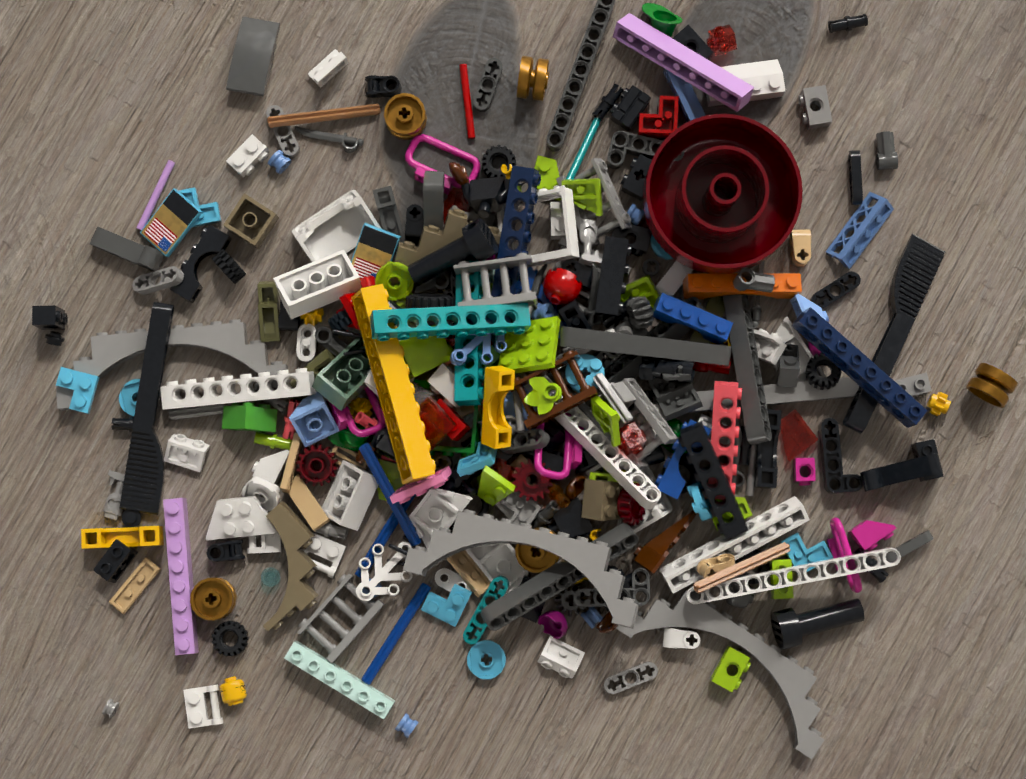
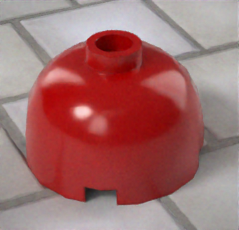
M556 268L555 271L549 269L543 280V292L550 302L555 305H565L576 299L582 289V282L578 283L576 280L577 276L566 269Z

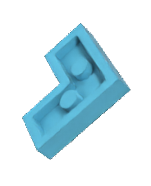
M195 187L179 190L180 193L203 212L192 227L222 222L218 202L199 205Z
M61 367L56 386L74 390L69 409L89 414L100 377Z
M481 441L478 442L476 454L459 460L457 473L462 477L464 475H471L477 470L483 469L486 465L491 467L495 464L497 449L481 444Z
M798 533L780 541V543L786 542L790 545V552L787 553V556L792 560L793 566L834 558L824 540L808 549ZM809 567V568L807 569V572L810 571V570H812V569L815 568V567Z
M454 584L447 599L430 591L421 610L456 627L472 592L457 584Z

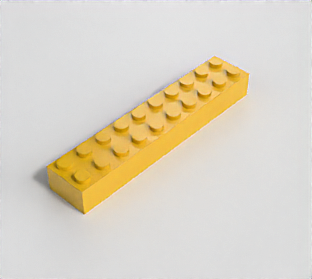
M383 284L360 288L351 298L402 484L424 480L435 474L436 464L430 456L431 446L425 438V425L420 420V406L414 398L415 388L409 380L410 371L408 365L404 362L403 346L399 344L398 338H390L387 341L372 339L370 315L372 310L392 309L391 307L389 308L388 291L384 289ZM388 323V326L390 328H397L396 326H394V323Z

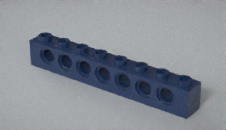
M512 166L497 259L515 257L519 253H527L528 255L526 250L527 244L531 241L530 226L535 218L533 208L538 200L536 190L541 182L540 171L534 168ZM527 183L528 189L522 193L521 187ZM524 202L525 208L523 211L519 212L518 206L520 203ZM521 221L522 227L520 230L516 231L515 225L517 222ZM517 240L519 243L518 248L513 250L512 243ZM515 266L512 269L507 267L508 277L512 280L510 293L513 295L520 294L522 290L520 289L519 266ZM495 269L491 296L500 297L503 294L500 269Z
M811 307L803 311L791 325L905 427L909 428L917 425L928 411Z

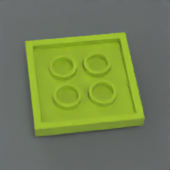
M553 316L530 320L531 326L523 334L506 332L504 341L507 343V348L504 352L500 353L498 366L501 365L513 369L515 374L555 368L561 321L559 317Z

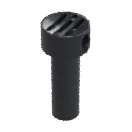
M479 218L462 228V237L408 265V271L413 281L420 286L454 268L453 265H458L459 262L467 261L472 257H475L478 261H483L498 253L497 242L485 221Z
M858 598L796 614L792 608L771 612V626L779 648L785 650L802 645L803 636L864 621V610Z

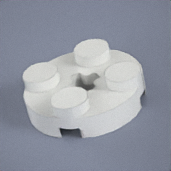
M254 476L242 489L243 497L256 496L266 512L273 510L281 500L280 488L276 484H272L258 476Z

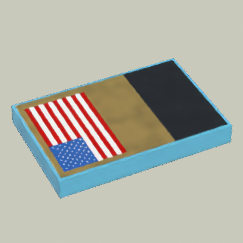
M173 188L141 230L140 234L165 256L169 257L203 212L182 193Z
M364 223L351 260L360 279L365 276H374L376 278L378 270L387 262L393 261L401 236Z

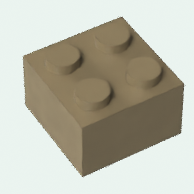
M244 193L223 226L259 249L279 217L276 213Z
M585 479L581 518L598 521L621 519L618 515L617 503L623 487L618 482L605 479Z

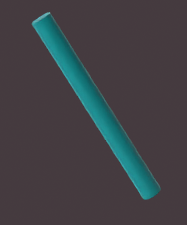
M595 117L565 180L575 178L601 122L599 118Z

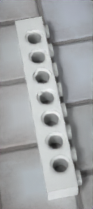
M307 368L295 369L296 373L280 370L277 371V375H270V372H260L258 377H252L250 373L241 374L238 379H233V375L221 376L222 380L215 381L214 377L203 378V382L198 383L196 379L185 380V384H178V381L166 382L167 386L160 387L162 409L316 394V390L312 387L314 371L307 372ZM291 378H294L297 382L295 388L290 385ZM273 380H276L278 383L276 390L271 385ZM255 381L259 384L258 391L253 389ZM236 384H239L241 387L240 393L235 391ZM218 385L222 388L221 395L216 391ZM200 387L204 390L202 397L198 394ZM181 389L186 393L184 399L180 396Z
M794 496L747 521L748 531L728 539L723 534L663 566L659 570L667 586L674 594L703 578L697 572V565L701 560L717 557L722 554H732L735 560L810 519L803 504Z

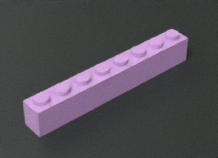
M630 13L617 21L613 38L736 112L749 103L754 89L750 84Z
M164 499L175 655L199 653L196 613L192 610L190 596L194 586L187 499Z

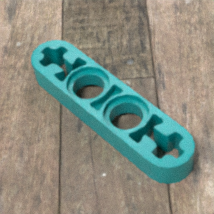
M497 576L490 583L463 633V638L468 644L477 643L483 636L488 626L486 623H479L477 615L487 606V597L491 596L497 600L506 594L509 588V581L506 577ZM502 580L505 588H501L497 594L493 593L498 586L496 582ZM475 626L479 627L475 633L477 638L470 639L468 632H472Z

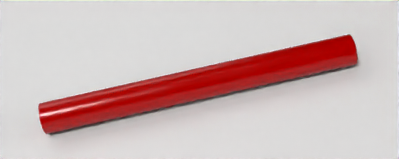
M460 64L468 139H475L467 64Z

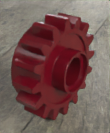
M313 444L311 445V450L306 447L304 448L305 454H299L301 460L296 461V463L300 465V468L296 470L298 472L301 471L300 479L305 478L306 484L311 481L313 486H316L318 482L320 486H323L324 480L330 483V476L336 477L333 471L339 469L338 466H335V463L339 460L333 459L336 453H329L330 447L323 449V445L319 444L318 448H316ZM315 460L321 462V470H316L313 467Z
M528 459V464L526 465L520 462L521 468H514L517 474L511 475L513 478H516L515 481L511 482L517 486L514 492L520 491L519 497L521 498L525 495L526 501L533 497L535 502L537 501V496L543 499L544 492L550 493L547 487L553 486L549 482L551 478L541 476L530 459ZM529 475H535L538 478L536 485L530 486L526 480Z
M623 488L618 497V515L623 519V523L633 526L639 525V522L643 520L642 515L646 514L645 508Z

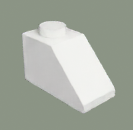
M562 201L550 202L551 240H560L561 237L566 238Z
M284 450L261 458L259 462L256 461L252 468V472H254L252 476H258L277 485L285 469L289 451Z

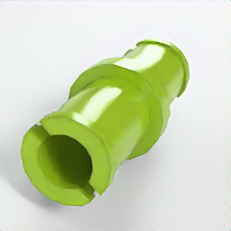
M256 432L254 444L270 446L271 449L280 448L290 451L292 440L278 437L277 434L268 435Z

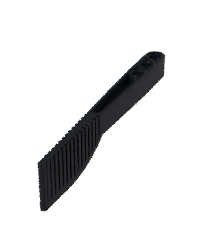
M911 234L895 268L891 285L893 317L871 360L888 376H890L915 321V317H917V312H919V308L922 306L923 299L926 297L925 295L945 254V251L914 234ZM860 386L843 420L844 426L859 434L865 430L878 403Z
M154 302L152 306L119 509L155 515L159 513L165 464L162 447L154 431V423L174 313V305Z

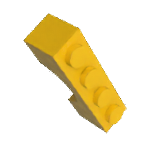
M501 365L485 367L481 444L494 449L511 447L512 427L506 421L503 407L507 393L514 390L515 370Z
M163 526L81 529L82 549L110 548L116 539L129 547L163 546Z

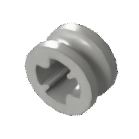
M110 698L102 714H108L109 718H112L120 703H114L113 699Z

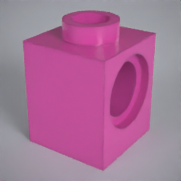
M815 458L793 459L794 482H799V486L811 485L810 482L816 481ZM801 467H806L809 470L807 477L800 475Z

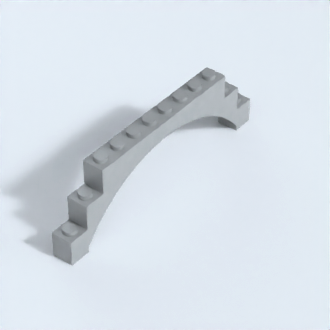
M239 319L229 320L227 324H222L221 321L210 322V325L203 326V323L191 324V327L184 328V325H174L170 331L168 347L191 346L218 351L241 361L257 373L270 372V375H277V371L288 370V366L283 364L282 361L271 362V365L268 364L267 345L262 343L261 340L250 341V344H248L246 324ZM135 329L134 333H127V331L122 330L115 331L113 335H108L107 332L96 333V336L91 337L92 360L91 357H80L79 361H73L74 370L98 376L100 380L118 365L139 354L145 353L148 331L146 329ZM273 380L271 385L276 390L278 383L276 380ZM56 386L57 409L71 410L69 407L74 390Z
M464 509V512H457L452 533L450 529L442 527L439 530L433 529L427 552V548L417 545L415 549L408 548L403 571L425 577L427 571L439 562L456 553L481 545L513 543L533 546L548 551L575 566L589 579L606 602L613 617L611 623L634 628L639 605L634 603L635 600L623 597V600H620L625 577L618 570L610 569L607 572L612 549L607 547L608 543L596 541V544L589 543V539L577 536V539L569 538L570 534L558 532V535L550 533L551 530L539 527V530L531 529L532 525L520 522L519 526L512 524L513 521L502 518L501 521L494 520L492 515L483 513V516L475 515V511Z
M693 590L691 591V597L694 600H699L700 595ZM684 591L673 609L670 608L671 604L663 598L660 601L655 599L644 618L641 617L642 613L639 610L637 611L633 629L620 625L616 627V629L630 638L636 633L663 627L695 628L715 633L738 644L766 668L782 692L794 726L795 744L793 747L810 759H813L824 742V739L820 737L821 732L813 727L810 730L808 729L821 710L817 707V701L809 696L805 699V696L817 679L813 676L814 671L806 666L803 668L798 666V661L792 656L788 655L786 658L780 654L782 650L777 646L765 644L764 641L766 639L755 633L753 636L747 632L749 628L739 622L737 625L732 622L733 617L723 611L722 614L715 610L716 606L711 602L692 604L687 600V591Z

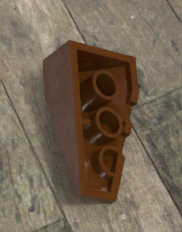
M694 510L644 544L643 547L639 545L633 553L636 556L633 560L651 574H654L668 556L669 550L678 542L681 537L680 535L687 529L697 513Z

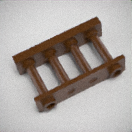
M571 350L562 355L563 358L555 361V368L537 370L522 379L521 377L515 378L514 390H511V392L517 391L528 414L527 420L523 421L527 429L531 430L591 400L592 397L600 395L595 386L587 385L576 362V359L581 357L577 351L573 352ZM569 364L581 388L579 390L580 393L574 396L569 393L558 368ZM551 372L556 384L562 390V402L554 403L550 412L539 415L538 412H535L533 406L524 402L527 394L523 386L529 384L530 378L542 377Z

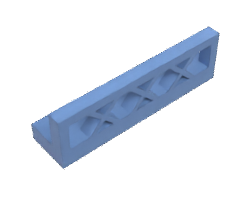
M664 68L663 74L673 95L679 96L678 105L686 122L706 116L691 84Z
M869 192L862 205L857 208L829 246L826 253L838 259L844 267L850 269L894 210L889 201L884 197ZM872 199L877 201L874 206L868 208ZM860 216H866L862 222L857 223ZM854 230V234L846 238L847 233ZM843 245V249L839 254L834 252L838 246Z

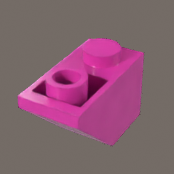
M864 520L848 532L859 548H862L863 551L866 549L871 551L878 546L876 542L882 538L885 541L894 535L892 531L896 527L891 524Z

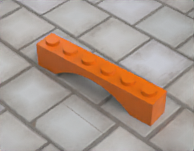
M738 273L687 274L683 280L684 299L690 297L705 299L736 294H753L776 299H792L795 295L802 292L800 273H763L774 275L775 285L771 293L750 289L745 291L737 290L733 285V279Z

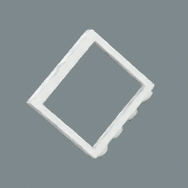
M556 185L551 190L538 189L536 193L538 194L537 203L562 198L567 248L531 255L533 264L527 265V268L580 258L573 191L566 188L565 185ZM506 203L502 210L497 212L498 229L500 232L502 231ZM520 203L518 207L524 206L525 203Z

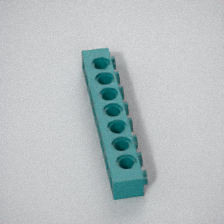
M475 257L467 260L469 263L479 262ZM479 271L469 275L470 288H475L474 292L471 293V297L474 300L483 297L481 273ZM461 274L456 275L455 306H458L457 302H462L464 299ZM455 335V349H462L476 336L456 337ZM482 343L467 355L463 365L455 366L454 401L458 406L481 405V399L484 397L482 380L485 378L484 368H482L480 361ZM460 353L456 354L458 359L463 358ZM469 362H474V366L472 368H466V365ZM468 381H474L473 386L466 387Z
M528 303L372 310L370 315L372 339H378V341H387L390 338L407 340L409 337L427 339L429 336L446 338L449 335L466 337L468 334L485 336L487 333L504 335L506 332L523 334L531 326ZM504 317L511 318L513 323L506 322ZM485 318H491L494 324L487 323ZM466 319H472L475 325L468 324ZM446 320L454 321L455 326H450ZM427 321H433L436 326H429ZM407 322H414L416 328H411ZM388 323H394L397 326V328H390L388 326Z

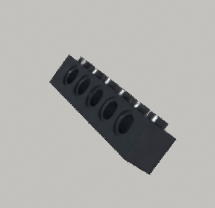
M702 421L681 429V436L678 437L682 448L686 447L688 454H686L687 460L696 469L693 472L697 482H701L704 487L701 489L705 500L709 499L711 503L709 509L712 516L717 517L719 521L716 525L720 534H724L726 539L748 531L747 523ZM695 442L702 444V447L698 450L693 449L691 446ZM702 460H708L710 462V464L707 467H702L699 465V463ZM711 477L718 480L715 484L707 483V480ZM717 495H723L725 496V499L721 502H718L715 500V497ZM726 512H730L733 514V516L729 519H725L722 517V515Z

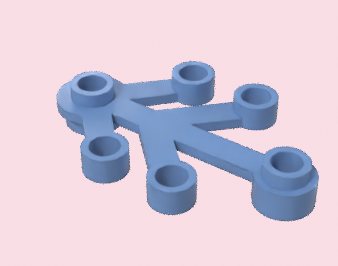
M504 317L506 322H511L509 317ZM485 318L487 323L494 324L491 318ZM468 319L471 324H474L472 319ZM487 333L485 336H476L462 349H455L450 355L451 363L455 366L463 365L467 355L483 342L480 361L484 365H489L493 360V355L491 354L492 333ZM505 334L497 335L494 349L498 353L504 352L507 348V343L504 341ZM502 344L504 348L499 349L497 345ZM460 353L463 358L458 359L456 354ZM488 356L490 361H485L483 357Z

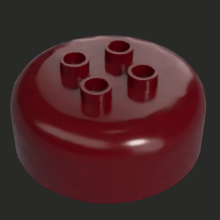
M734 114L702 116L677 128L662 142L648 168L643 186L645 218L658 244L679 263L691 269L709 274L737 273L743 268L750 269L766 260L792 232L802 204V180L797 162L790 149L777 134L765 125L753 119ZM682 152H684V156L681 160L674 161L675 158H677L679 155L681 156Z

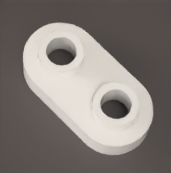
M311 324L301 325L297 332L296 354L303 362H311L316 356V328ZM306 331H311L310 337H305ZM305 350H310L309 356H304Z
M442 568L436 572L435 582L445 590L451 592L454 584L459 585L463 583L465 589L471 591L461 576L450 569ZM443 574H446L448 576V580L446 582H443L441 580V576Z

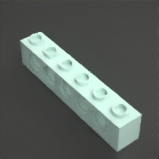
M299 641L293 642L284 657L287 661L382 719L386 718L395 703L394 699L371 685L364 683L361 679L335 663H331L325 657Z

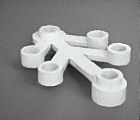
M402 542L398 545L401 549L403 546L412 548L408 542ZM375 544L372 548L375 576L369 581L368 569L371 561L366 557L360 559L361 583L356 588L357 597L362 601H369L374 595L396 596L399 593V586L397 584H391L389 587L376 586L380 581H403L407 583L412 579V573L402 571V573H389L402 558H406V555L397 552L382 568L384 547L381 544ZM375 547L381 548V552H380V553H376L375 550H374V548H375ZM362 561H367V562H368V566H367V567H363V566L361 565V562H362ZM408 573L410 578L404 579L403 574ZM395 587L397 592L391 593L390 588ZM363 588H368V589H369V593H368V594H364V593L362 592V589H363Z

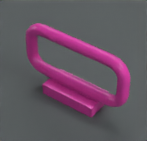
M425 134L415 136L410 142L405 153V160L409 166L416 169L414 180L423 183L425 171H437L413 159V153L420 142H426L472 163L473 169L469 180H476L481 166L475 156ZM444 174L445 194L449 195L452 186L462 189L461 185L453 177Z
M368 386L365 388V392L377 416L378 424L361 430L357 428L348 406L340 411L326 399L339 431L346 429L348 425L349 430L355 436L367 437L376 434L377 431L385 427L386 422L375 393Z
M565 413V415L572 417L570 413ZM544 423L537 426L536 429L544 430ZM578 426L579 429L584 430V427ZM565 429L563 470L556 472L547 470L542 466L543 448L535 450L534 467L541 476L562 480L570 474L571 469H575L582 463L583 446Z
M837 517L831 518L830 528L833 538L826 540L832 556L838 558L853 555L840 519ZM854 559L846 562V567L849 570L857 568ZM859 573L846 575L851 590L855 593L861 592L862 583Z

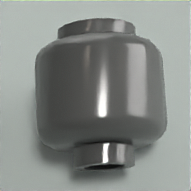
M732 582L729 585V589L731 592L736 593L740 590V586L738 583ZM754 593L727 598L726 602L731 606L745 608L749 603H752Z

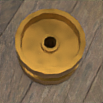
M522 56L517 98L527 99L530 88H533V100H544L549 77V59L539 58L536 63V69L533 70V58Z
M401 93L393 96L385 106V122L393 136L403 140H410L420 135L425 129L427 116L424 105L418 97L408 93Z
M980 363L975 370L977 377L971 378L966 388L981 400L993 406L1004 408L1009 400L1006 393L1014 392L1018 385L1017 381L992 365Z
M516 544L515 547L518 563L525 570L532 573H541L556 564L560 557L542 549L538 552L537 548L533 546Z
M223 578L201 580L194 586L190 596L192 610L197 616L204 620L213 621L225 618L232 613L237 601L235 588ZM212 596H216L217 600L213 602L211 600Z

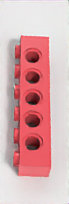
M715 381L711 444L718 458L726 456L729 459L727 463L720 464L735 495L736 483H732V476H736L737 464H733L734 457H738V445H735V438H739L740 426H736V419H740L741 407H737V400H741L742 388H738L739 382ZM728 398L732 400L733 404L730 407H725L722 401ZM729 418L732 423L724 426L721 423V419ZM722 437H727L730 439V443L723 445L719 440ZM714 477L708 479L709 484H715L718 481ZM717 495L715 499L724 500L725 496Z

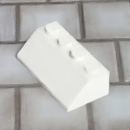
M778 59L721 67L754 87L750 101L783 97L785 93L783 72ZM706 94L708 107L725 105Z
M344 250L273 278L283 306L291 319L340 300L339 297L344 294L355 293L361 288L360 277Z

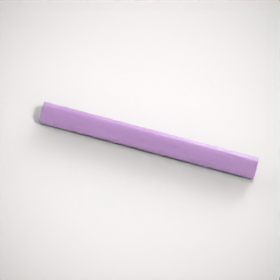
M168 160L136 227L137 229L142 230L147 224L175 162Z

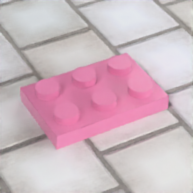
M447 466L438 470L434 475L424 480L412 482L398 488L390 496L392 504L396 502L400 504L405 503L415 494L417 497L428 492L427 490L432 486L434 489L443 486L444 482L448 481V477L452 474L450 467Z

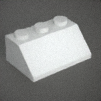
M342 461L322 506L328 518L341 526L358 531L373 495L378 488V483L372 472L348 461Z

